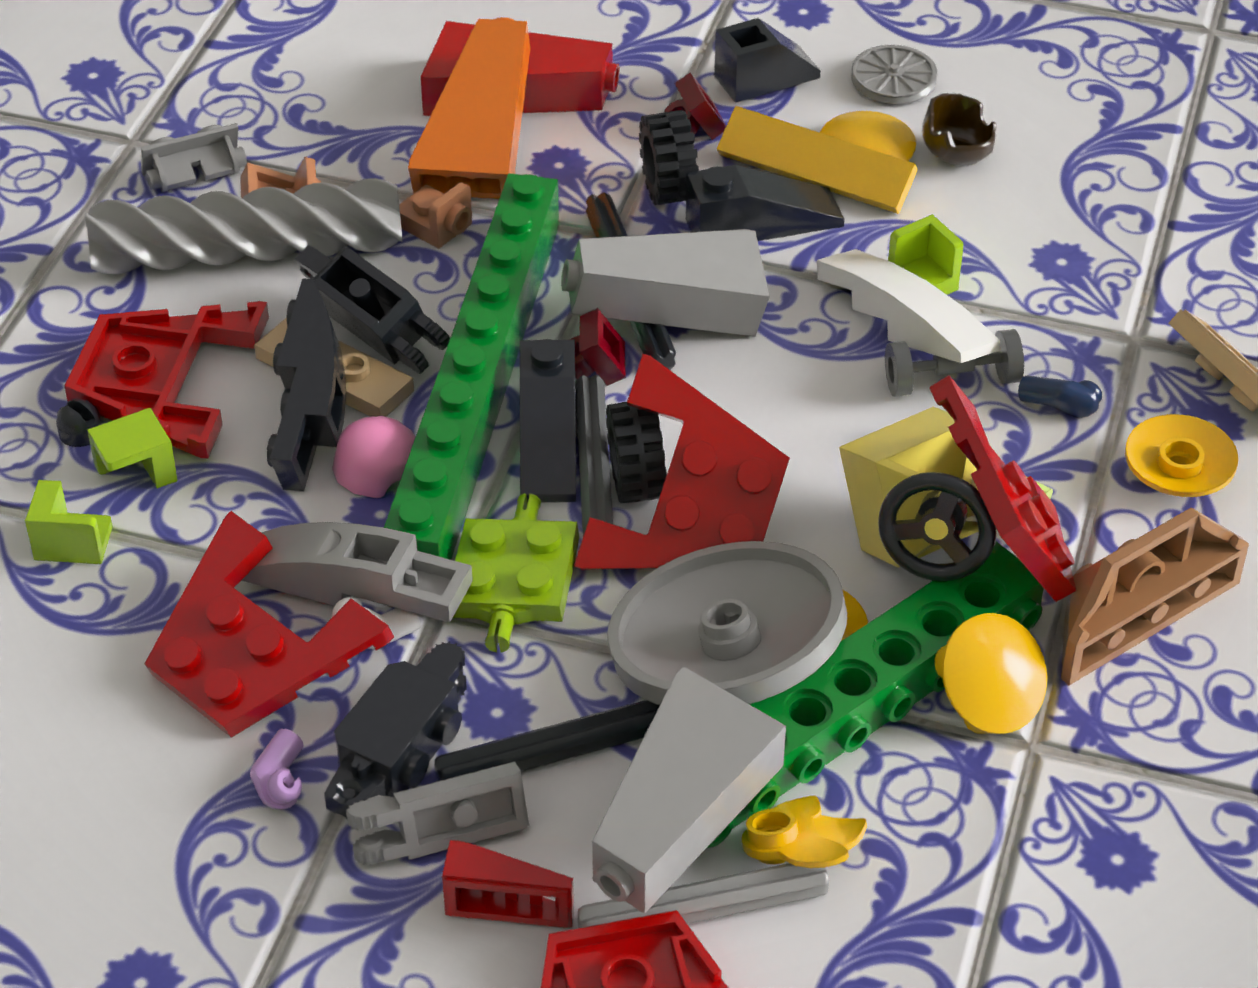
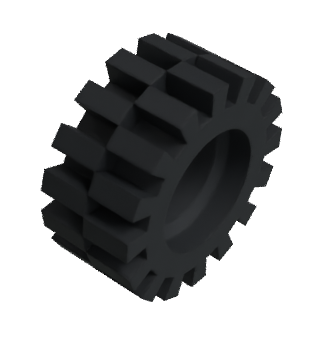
M679 110L642 116L639 123L641 132L639 133V142L641 144V149L639 150L640 158L643 160V175L646 176L645 185L647 190H649L651 201L653 200L654 205L686 201L687 172L699 171V166L696 164V158H698L697 149H694V133L691 132V123L687 119L686 112Z

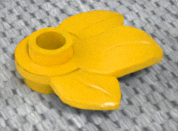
M806 796L786 801L773 809L762 810L751 815L746 821V830L741 837L742 847L748 856L758 859L764 864L775 865L788 862L798 867L825 868L840 864L849 858L848 850L856 846L862 839L867 829V822L865 818H836L821 815V806L817 796Z

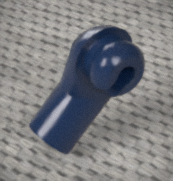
M1024 375L1018 387L1020 401L1048 405L1077 418L1088 417L1096 413L1102 400L1100 387L1089 380L1075 382Z

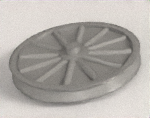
M881 45L867 49L855 58L852 64L851 79L855 88L870 99L883 103L904 104L918 101L933 91L936 85L937 67L929 56L917 49L902 45Z

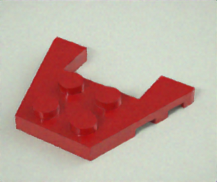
M247 302L248 310L221 312L220 304L201 306L195 315L169 317L168 309L100 314L64 385L67 402L75 398L87 400L96 407L100 416L112 421L151 408L171 440L173 447L199 458L208 459L223 426L221 409L175 403V400L201 343L207 342L255 349L254 344L260 340L269 319L267 302Z
M642 354L627 405L681 422L683 426L648 534L638 533L589 517L574 564L575 568L581 570L657 569L678 557L704 548L735 542H763L790 457L649 355Z
M950 375L930 386L929 388L936 404L942 405L955 422L948 429L956 445L976 468V471L971 473L972 479L1000 537L1055 602L1074 593L1076 587L1070 566L1075 564L1064 542L1053 502L1032 476L1026 478L1024 472L1014 460L1005 465L988 442L975 406Z
M232 511L224 517L144 663L152 676L231 738L297 699L298 695L295 691L324 674L332 678L350 667L347 660L372 645L377 651L394 638L392 631L386 623L350 598L309 642H306L236 590L234 587L273 547L264 534Z
M677 910L550 933L541 988H728V986L721 978L722 970Z

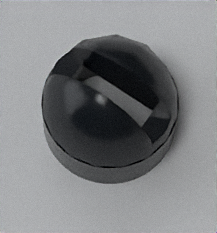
M72 399L57 412L56 425L60 440L68 446L83 447L90 445L87 430L102 425L98 410L87 400Z

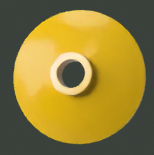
M1167 414L1147 419L1131 431L1125 447L1126 461L1133 474L1147 486L1173 496L1200 497L1215 493L1231 482L1238 466V452L1231 438L1216 425L1189 415Z

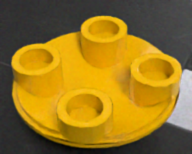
M854 111L838 115L829 120L820 131V133L906 161L912 158L916 150V138L908 125L891 115L875 111Z
M985 613L967 619L955 629L946 646L941 647L935 656V669L943 679L944 688L950 703L963 719L966 727L974 733L1005 734L1019 730L1035 717L1043 703L1047 687V671L1042 651L1032 634L1022 624L1008 616Z

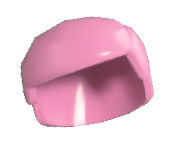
M385 416L365 417L348 425L340 434L332 470L337 482L354 494L372 498L383 497L391 484L401 480L415 440L413 431L400 421Z

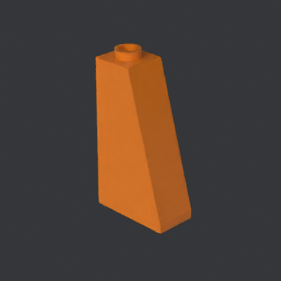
M507 17L477 20L409 159L408 170L413 194L426 184L445 194L462 182L470 186L472 198H500L508 173L515 174L530 55L527 21H515Z

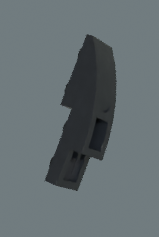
M302 278L296 300L292 299L287 308V331L283 343L276 345L273 355L274 372L276 375H280L285 390L282 394L280 405L282 419L277 434H272L269 438L267 462L270 467L274 468L283 490L304 492L317 446L337 447L344 424L346 378L342 352L323 298L313 279Z

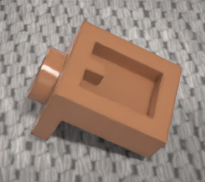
M462 182L445 194L426 184L399 204L401 229L438 249L455 236L462 234L472 224L471 188Z

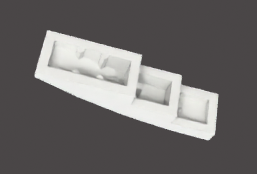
M857 249L817 260L818 280L852 290V310L887 320L888 341H905L910 348L959 363L1000 351V339L967 309L928 281L893 262Z

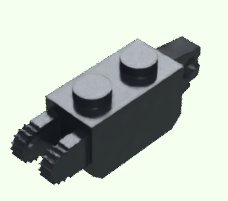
M308 244L294 258L296 264L300 266L302 274L308 279H313L323 298L329 316L394 365L400 360L413 371L422 374L429 366V362L424 354L413 345L423 337L431 345L438 347L442 351L448 346L450 341L449 335L441 326L423 313L418 301L412 294L349 247H343L330 259Z
M450 641L448 643L442 642L440 645L436 644L435 648H431V653H427L418 666L402 661L388 664L334 730L338 769L324 792L326 809L334 814H340L347 819L346 809H349V806L353 805L354 802L365 801L367 798L378 795L394 797L393 793L408 790L409 787L415 788L421 783L427 773L432 757L442 744L447 746L454 740L461 726L462 713L458 711V703L461 700V695H465L464 691L467 690L466 675H463L465 653L462 651L461 646H457V643L451 644Z

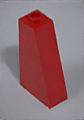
M453 21L445 22L420 76L424 116H431L475 24ZM528 32L530 55L522 113L602 110L608 93H615L619 82L620 66L617 63H613V43Z

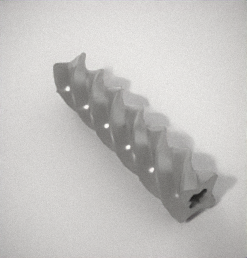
M377 178L354 182L345 189L329 183H312L302 187L294 194L276 187H262L251 191L242 199L231 193L211 191L200 195L191 203L170 195L151 198L139 207L120 200H106L89 209V214L85 212L91 269L114 275L127 273L142 264L154 269H177L189 264L194 259L208 265L217 266L233 263L245 255L258 260L275 261L288 257L297 250L302 251L308 244L324 255L330 256L347 246L364 252H379L394 246L399 241L403 242L398 186Z

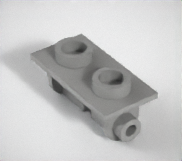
M237 123L226 126L210 125L202 128L195 134L179 138L162 137L153 141L150 145L141 147V172L143 176L146 175L150 189L160 188L161 192H166L195 184L196 177L192 167L199 165L205 181L239 173V167L246 166L247 159L243 147H237L238 125Z

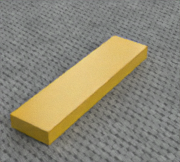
M736 105L716 148L721 156L787 178L827 187L833 193L896 214L900 213L918 170L915 163Z

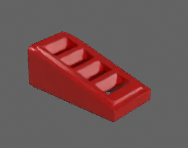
M458 840L449 841L442 873L445 915L562 928L573 927L574 883L572 877L471 843ZM545 897H555V901Z

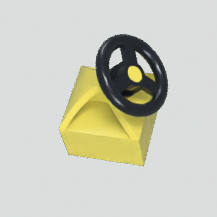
M934 406L839 447L861 550L895 567H902L917 577L931 581H953L974 573L987 561L995 545L997 529L972 479L971 473L975 472L976 468L956 445L948 429L950 425L955 423L953 418L947 411ZM979 532L977 542L971 551L961 539ZM942 548L953 562L938 564L920 558Z

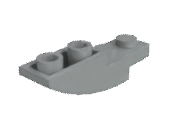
M337 522L301 523L281 526L262 532L269 540L273 549L241 580L335 606L343 598L354 596L449 623L473 582L471 565L417 551L415 534L383 527Z

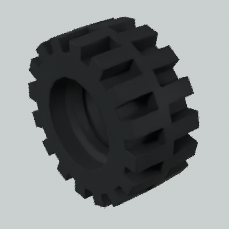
M627 402L607 405V439L618 501L620 504L659 499L667 476L659 416L629 406Z

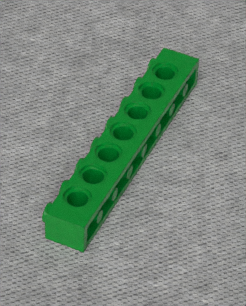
M995 541L991 555L974 573L953 581H931L842 640L829 659L809 677L775 696L749 704L786 726L783 767L713 840L708 848H713L722 843L733 828L747 820L754 813L770 809L781 795L797 784H805L815 779L825 765L845 751L850 753L860 748L870 734L889 721L897 722L911 710L913 705L933 691L940 692L944 690L943 679L935 669V656L941 647L946 646L952 633L964 621L980 614L995 613L1016 620L1030 631L1042 615L1041 602L1044 588L1020 559Z

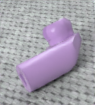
M288 729L277 731L250 771V777L261 801L265 805L278 810L292 807L297 802L302 791L300 777L294 780L289 767L304 745L301 738Z

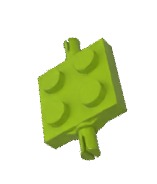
M526 493L518 497L515 516L512 520L465 518L455 561L472 566L473 582L453 618L479 619L490 623L487 637L485 638V646L492 652L497 653L498 643L501 653L509 649L511 633L515 624L519 625L531 621H563L580 538L578 524L572 521L537 520L541 500L534 494H529L528 502Z

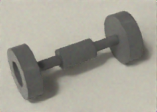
M1015 329L997 331L995 336L1000 339V351L963 363L936 355L933 356V360L912 362L911 353L905 341L887 343L885 348V372L890 393L893 397L911 395L914 385V373L934 371L936 375L972 372L975 370V366L995 364L998 378L1002 384L1018 383L1024 375V353L1020 336Z

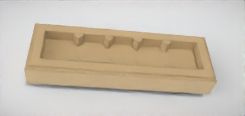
M1180 309L1168 324L1200 352L1195 361L1217 380H1220L1225 375L1234 384L1229 393L1250 411L1255 412L1258 408V369L1207 322L1187 310L1183 311Z
M286 318L254 344L256 359L272 367L275 347L278 343H283L287 331ZM338 340L345 369L347 405L370 417H386L414 392L413 377Z

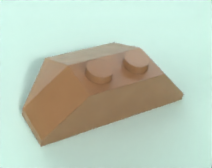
M1191 507L1139 538L1127 540L1115 552L1098 562L1081 567L1073 575L1076 591L1068 595L1064 618L1061 679L1068 686L1238 585L1249 543Z

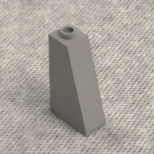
M747 229L579 239L573 260L566 259L564 262L561 277L562 291L569 292L572 314L583 315L598 308L606 318L754 337L770 297L756 232Z
M683 666L675 674L592 840L593 881L611 899L619 902L625 901L645 914L783 767L786 726Z

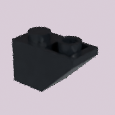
M760 18L716 29L714 77L735 103L751 100L757 96L795 87L820 78L821 70L802 48Z

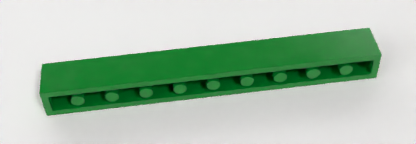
M508 173L384 525V528L415 534L417 551L452 560L518 356L520 340H523L559 229L558 179L538 177L531 174L519 175Z

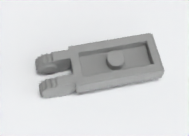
M515 762L393 793L394 797L381 795L370 797L365 801L354 802L353 805L349 806V809H346L348 825L351 826V829H362L364 831L373 827L379 828L399 822L400 832L385 829L374 832L372 835L367 834L364 837H360L359 840H355L356 843L353 844L354 857L358 863H363V865L378 864L381 861L387 862L408 856L410 860L447 850L450 840L473 843L526 829L529 826L521 771Z

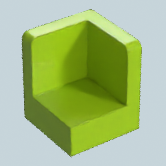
M931 214L891 233L888 261L928 281L948 295L959 289L964 245L959 237Z
M151 408L87 430L94 466L99 474L103 475L141 461L157 489L178 481L171 440Z
M38 480L25 519L34 560L102 564L113 528L111 517L108 515L68 513L61 481Z

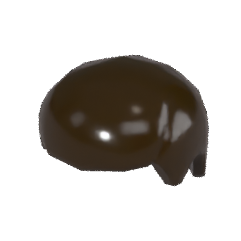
M942 93L930 100L922 124V136L925 145L932 154L942 161L953 165H972L988 157L993 151L996 138V122H991L989 125L985 122L983 104L980 101L956 93Z

